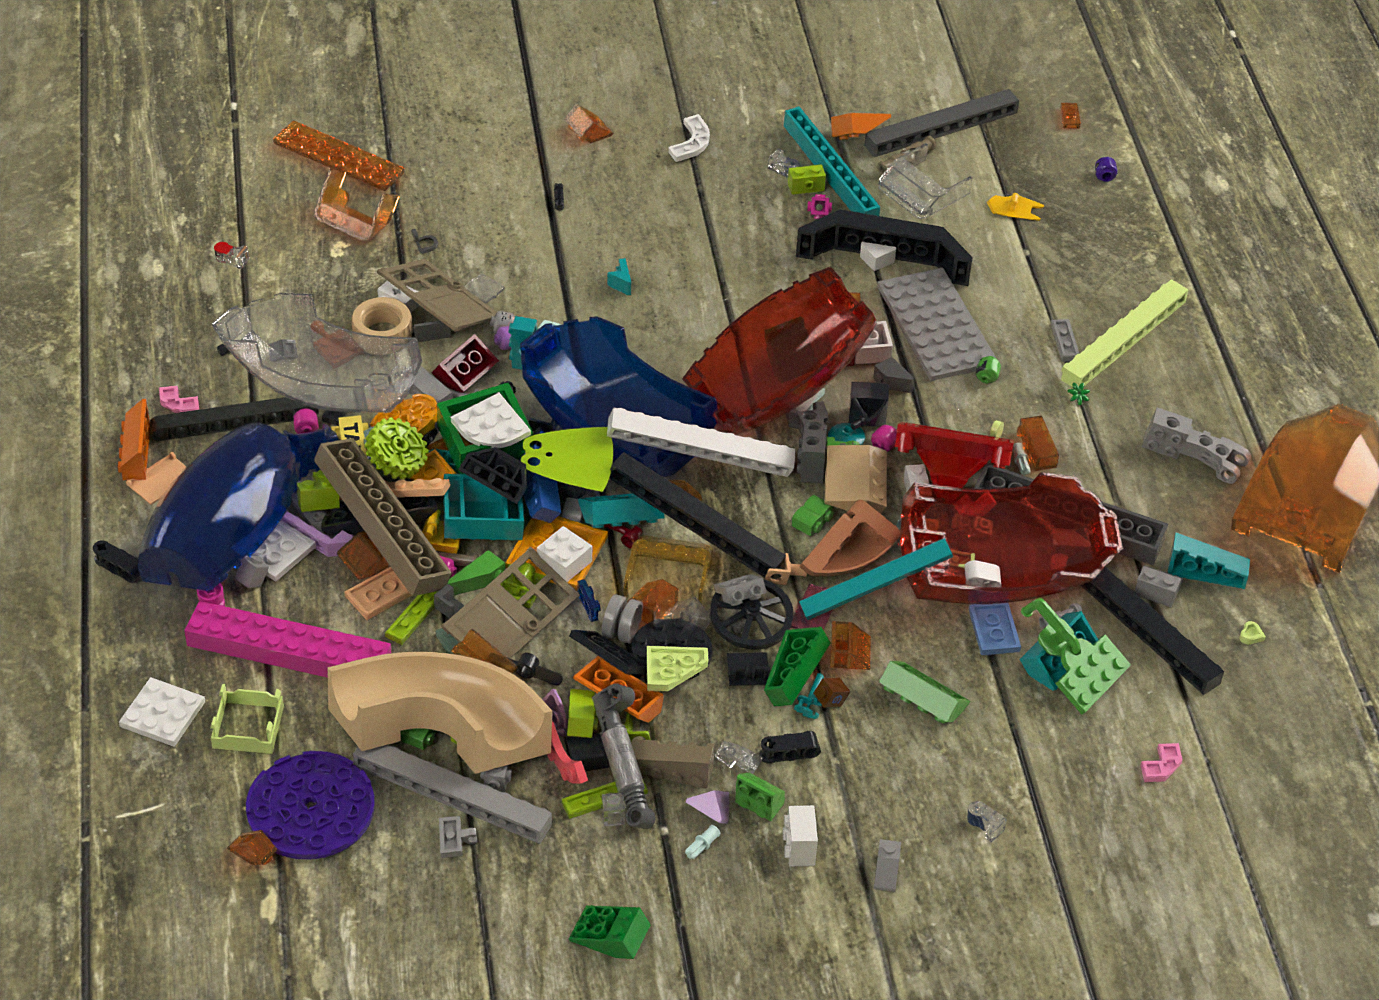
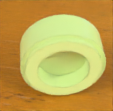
M996 420L992 424L990 436L1000 438L1004 423Z

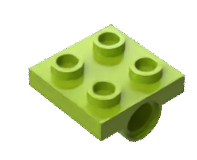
M524 563L518 568L534 585L545 577V575L536 573L535 568L529 563ZM513 574L500 584L517 601L529 591ZM533 595L522 606L531 608L536 596Z

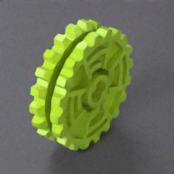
M389 417L387 420L384 418L380 423L377 422L366 436L365 440L367 442L364 444L365 448L368 449L366 455L371 457L370 462L376 464L378 471L382 470L386 476L390 474L393 479L400 477L401 480H404L406 477L411 478L414 474L416 475L427 461L428 457L426 455L429 453V450L425 448L427 442L422 440L423 435L417 432L415 426L411 427L409 422L406 421L404 423L400 418L394 420L392 417Z

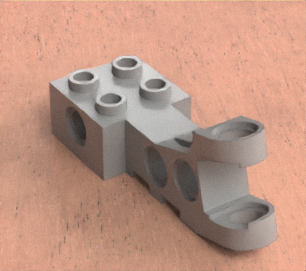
M1156 408L1145 431L1142 443L1143 448L1175 459L1178 458L1180 453L1196 458L1216 470V477L1223 482L1233 484L1240 476V469L1236 465L1246 467L1252 457L1249 450L1228 438L1221 437L1220 439L1211 436L1210 432L1203 431L1202 433L1193 430L1191 426L1192 419ZM1237 454L1242 455L1245 460L1239 459ZM1226 471L1232 472L1234 476H1229Z

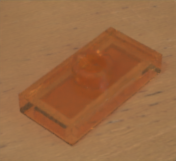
M1061 103L1063 128L1080 129L1081 122L1078 103Z

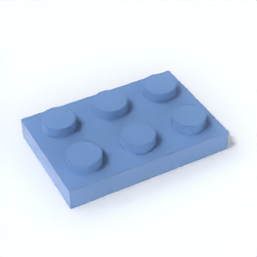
M1008 601L969 605V613L981 655L1020 652L1021 645Z

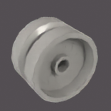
M614 594L604 614L602 635L611 639L618 635L619 641L631 644L641 623L643 602L631 599L627 603L626 597Z

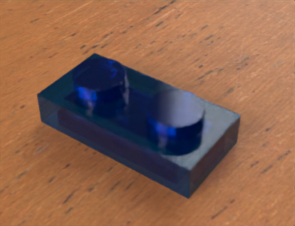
M586 580L577 581V592L580 594L581 603L590 622L597 621L598 612L601 611L599 601L594 599L593 589L591 586H588Z

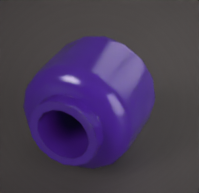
M1111 157L1098 159L1095 163L1096 177L1104 182H1109L1116 178L1118 174L1116 161Z

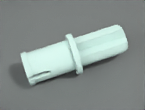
M1015 443L1012 450L1015 456L1014 462L1018 465L1021 475L1025 476L1031 472L1028 464L1029 456L1025 453L1022 443Z
M710 825L702 835L696 836L695 841L685 850L687 857L695 859L703 850H708L710 844L720 836V830L716 826Z

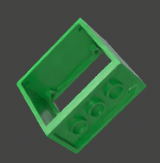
M509 383L437 403V426L457 470L468 453L489 449L492 446L482 444L480 446L475 444L465 446L458 430L451 423L452 416L500 393L531 430ZM524 439L510 446L498 448L518 460L526 452L523 449Z

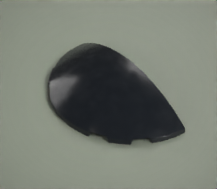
M431 496L397 497L416 525L438 510L437 504ZM342 501L340 502V508H333L332 513L329 516L325 515L322 520L321 530L323 532L337 535L343 530L353 535L356 539H370L347 505Z

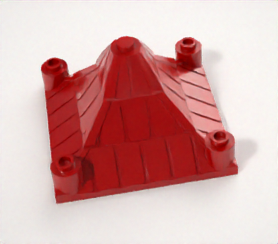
M901 422L897 425L894 447H898L899 452L909 453V450H913L914 447L917 449V453L930 472L935 496L937 499H940L939 503L950 505L951 501H955L969 478L985 466L988 460H991L990 463H994L996 468L1005 469L1006 465L1010 466L1014 440L908 422Z

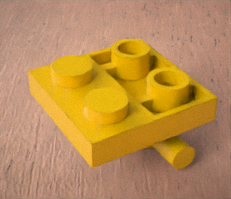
M437 510L426 520L422 533L436 551L457 554L462 539L444 538V521L439 520L441 512Z

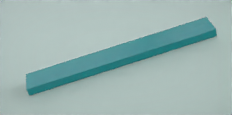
M944 538L803 599L799 603L806 619L809 620L953 557V554Z

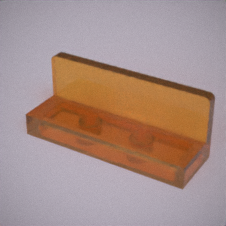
M474 629L469 630L463 641L456 644L451 650L455 655L478 659L498 666L512 674L517 669V665Z

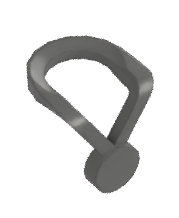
M416 229L411 230L421 254L431 252L437 248L438 241L436 237L426 235L419 238ZM431 239L434 241V244L430 247L421 248L419 241Z

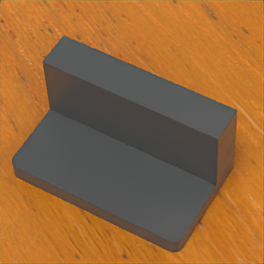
M441 321L413 325L415 343L450 338L451 328Z

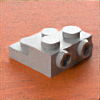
M753 574L714 584L715 592L722 594L723 602L729 603L731 606L743 603L742 600L747 598L749 600L761 598V594L766 593L763 577Z

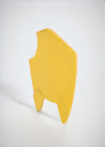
M1013 193L1012 196L1008 197L995 195L987 201L993 214L1040 221L1041 218L1031 214L1032 208H1044V205L1019 196L1017 193Z

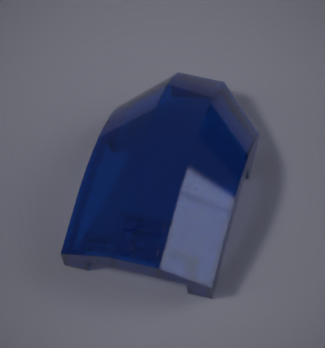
M598 316L589 317L588 321L579 322L578 319L563 321L562 325L553 326L552 323L544 324L520 343L523 379L542 407L563 430L608 427V418L613 408H623L635 413L641 412L644 415L658 416L666 420L697 425L706 429H714L719 421L716 398L685 386L654 369L628 349L624 327ZM612 438V464L625 452L662 477L674 475L695 457Z

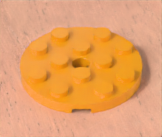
M414 394L413 398L407 400L400 398L378 412L372 419L370 426H375L377 422L380 423L384 418L386 420L389 417H392L394 420L400 418L404 423L406 421L409 422L411 427L415 426L417 432L424 436L435 428L437 422V402L432 396L427 394Z

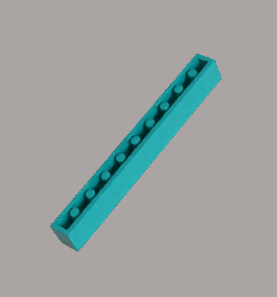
M800 106L785 110V129L814 165L823 166L827 182L850 211L880 216L879 204Z

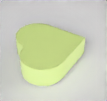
M1248 621L1244 624V628L1241 631L1240 641L1250 645L1264 641L1266 636L1257 623Z

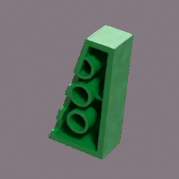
M822 627L785 631L764 688L773 706L793 704L830 646L831 642Z

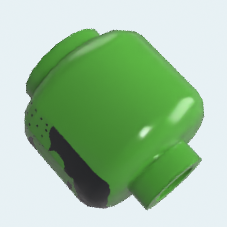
M993 356L983 357L978 361L975 375L983 383H993L999 377L1001 364Z

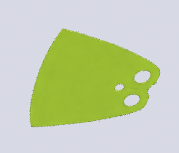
M608 427L566 429L541 433L524 439L523 449L526 452L521 457V462L526 464L527 470L562 483L603 492L611 473L613 442L611 437H607ZM532 441H539L542 447L533 449L530 447V443ZM551 452L553 455L548 457L546 453ZM532 457L538 458L540 464L532 466L528 463V459Z

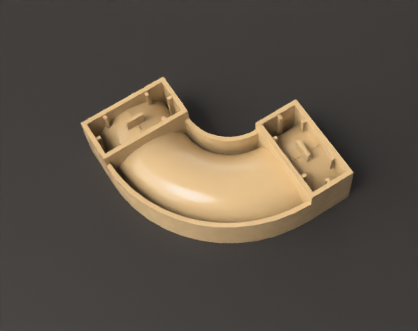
M401 652L368 657L328 667V710L361 751L401 741V730L424 728L437 730L454 738L457 741V753L475 774L551 753L552 710L524 681L493 664L448 653Z

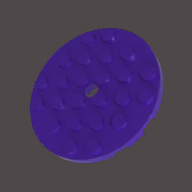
M304 751L302 755L293 757L288 755L275 761L273 766L266 771L263 770L256 777L246 799L247 820L256 839L274 853L288 858L304 860L328 857L353 845L366 832L375 810L374 792L367 774L355 766L354 762L348 758L325 751ZM309 802L316 803L315 806L309 807V809L305 806Z

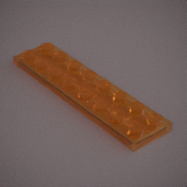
M294 120L273 138L274 144L382 191H386L405 173L402 166Z

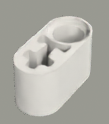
M969 561L965 564V578L968 586L989 591L997 590L1001 587L999 566L981 561Z

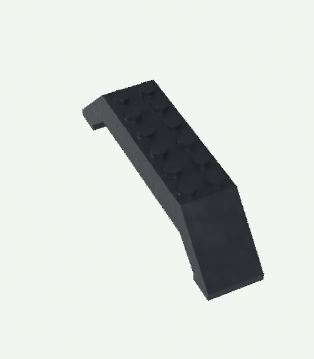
M838 210L798 228L796 257L813 260L815 256L833 249L860 254L862 242L896 247L895 260L943 268L952 284L969 286L973 257L944 227Z

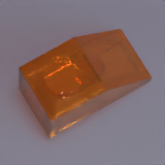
M262 830L241 833L227 847L230 852L253 866L269 863L273 858L272 855L277 850Z

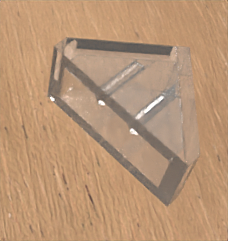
M696 597L678 601L668 614V618H682L697 625L703 631L711 622L710 614Z

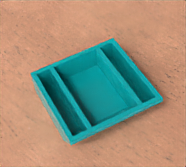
M444 474V479H449L450 488L443 495L444 538L523 540L524 513L522 497L518 504H515L466 474Z

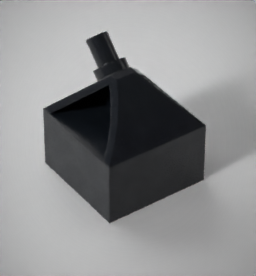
M852 381L848 423H851L850 426L853 430L864 426L886 425L889 384Z

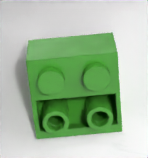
M751 773L739 774L736 781L735 802L742 808L755 812L759 817L772 821L784 805L785 791Z

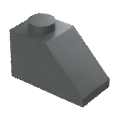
M893 357L874 366L873 379L876 383L889 384V390L913 392L915 378Z

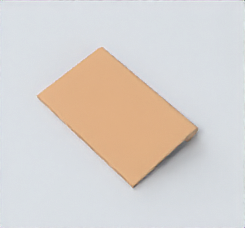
M170 452L169 455L147 468L146 480L128 479L126 484L152 505L195 477L196 474L180 462L173 452Z

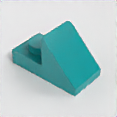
M626 258L619 259L616 271L607 273V284L609 287L626 295H631V278Z

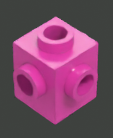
M815 194V197L808 201L807 211L810 212V216H814V219H820L832 212V202H829V198H825V195ZM818 204L822 205L823 207L821 211H818L816 209V206Z

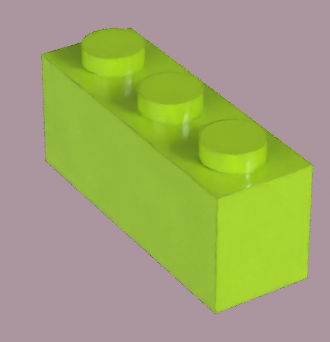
M570 689L567 736L592 738L593 730H597L598 716L592 701V697L595 695L594 691Z

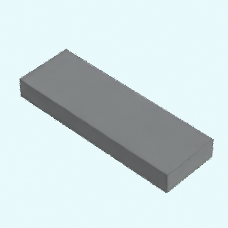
M1069 319L1051 320V328L1061 361H1072L1080 353Z

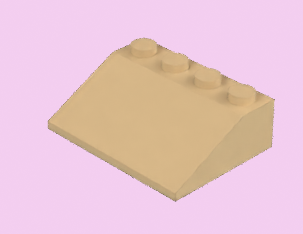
M871 445L827 446L825 455L824 503L848 511L858 499H861L882 514L887 507V451Z

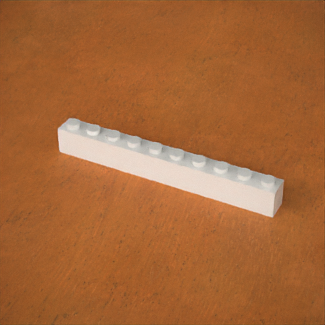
M613 408L608 418L607 437L788 477L794 469L795 449L789 448L786 445H776L768 441L737 436L733 433H723L715 429H706L697 425L666 420L658 416L644 415L641 412L635 413L623 408Z

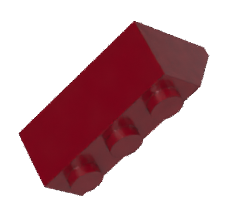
M474 334L444 359L431 373L447 388L463 393L496 365L499 360Z

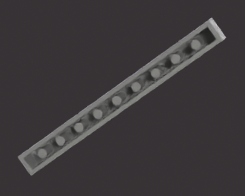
M384 745L361 751L358 747L353 753L354 765L363 771L541 844L552 826V813L547 809L539 808L525 800L512 797L506 792L495 790L489 785L478 783L470 777L461 776L450 769H444L433 762H427L414 754L403 752L397 747Z

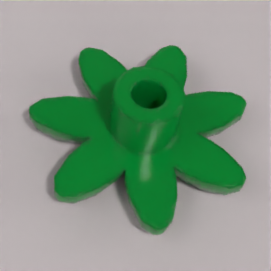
M1073 382L1074 389L1068 390V393L1073 394L1070 401L1077 399L1078 405L1082 404V399L1089 401L1086 394L1090 390L1084 389L1083 382L1079 387Z

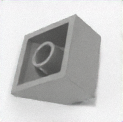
M1146 565L1143 566L1138 577L1135 592L1142 598L1172 608L1184 578Z

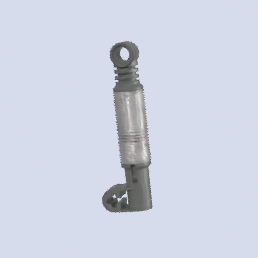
M614 683L592 697L602 729L600 733L618 793L625 800L628 810L626 813L627 823L632 827L649 829L655 823V813L648 807L643 792L645 786L627 729L621 723L618 714L633 704L635 692L630 687Z

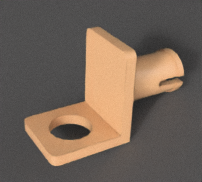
M785 553L786 556L781 569H768L765 580L778 585H787L790 575L806 577L807 573L800 568L801 564H791L788 553ZM774 574H780L781 578L772 579L771 576Z

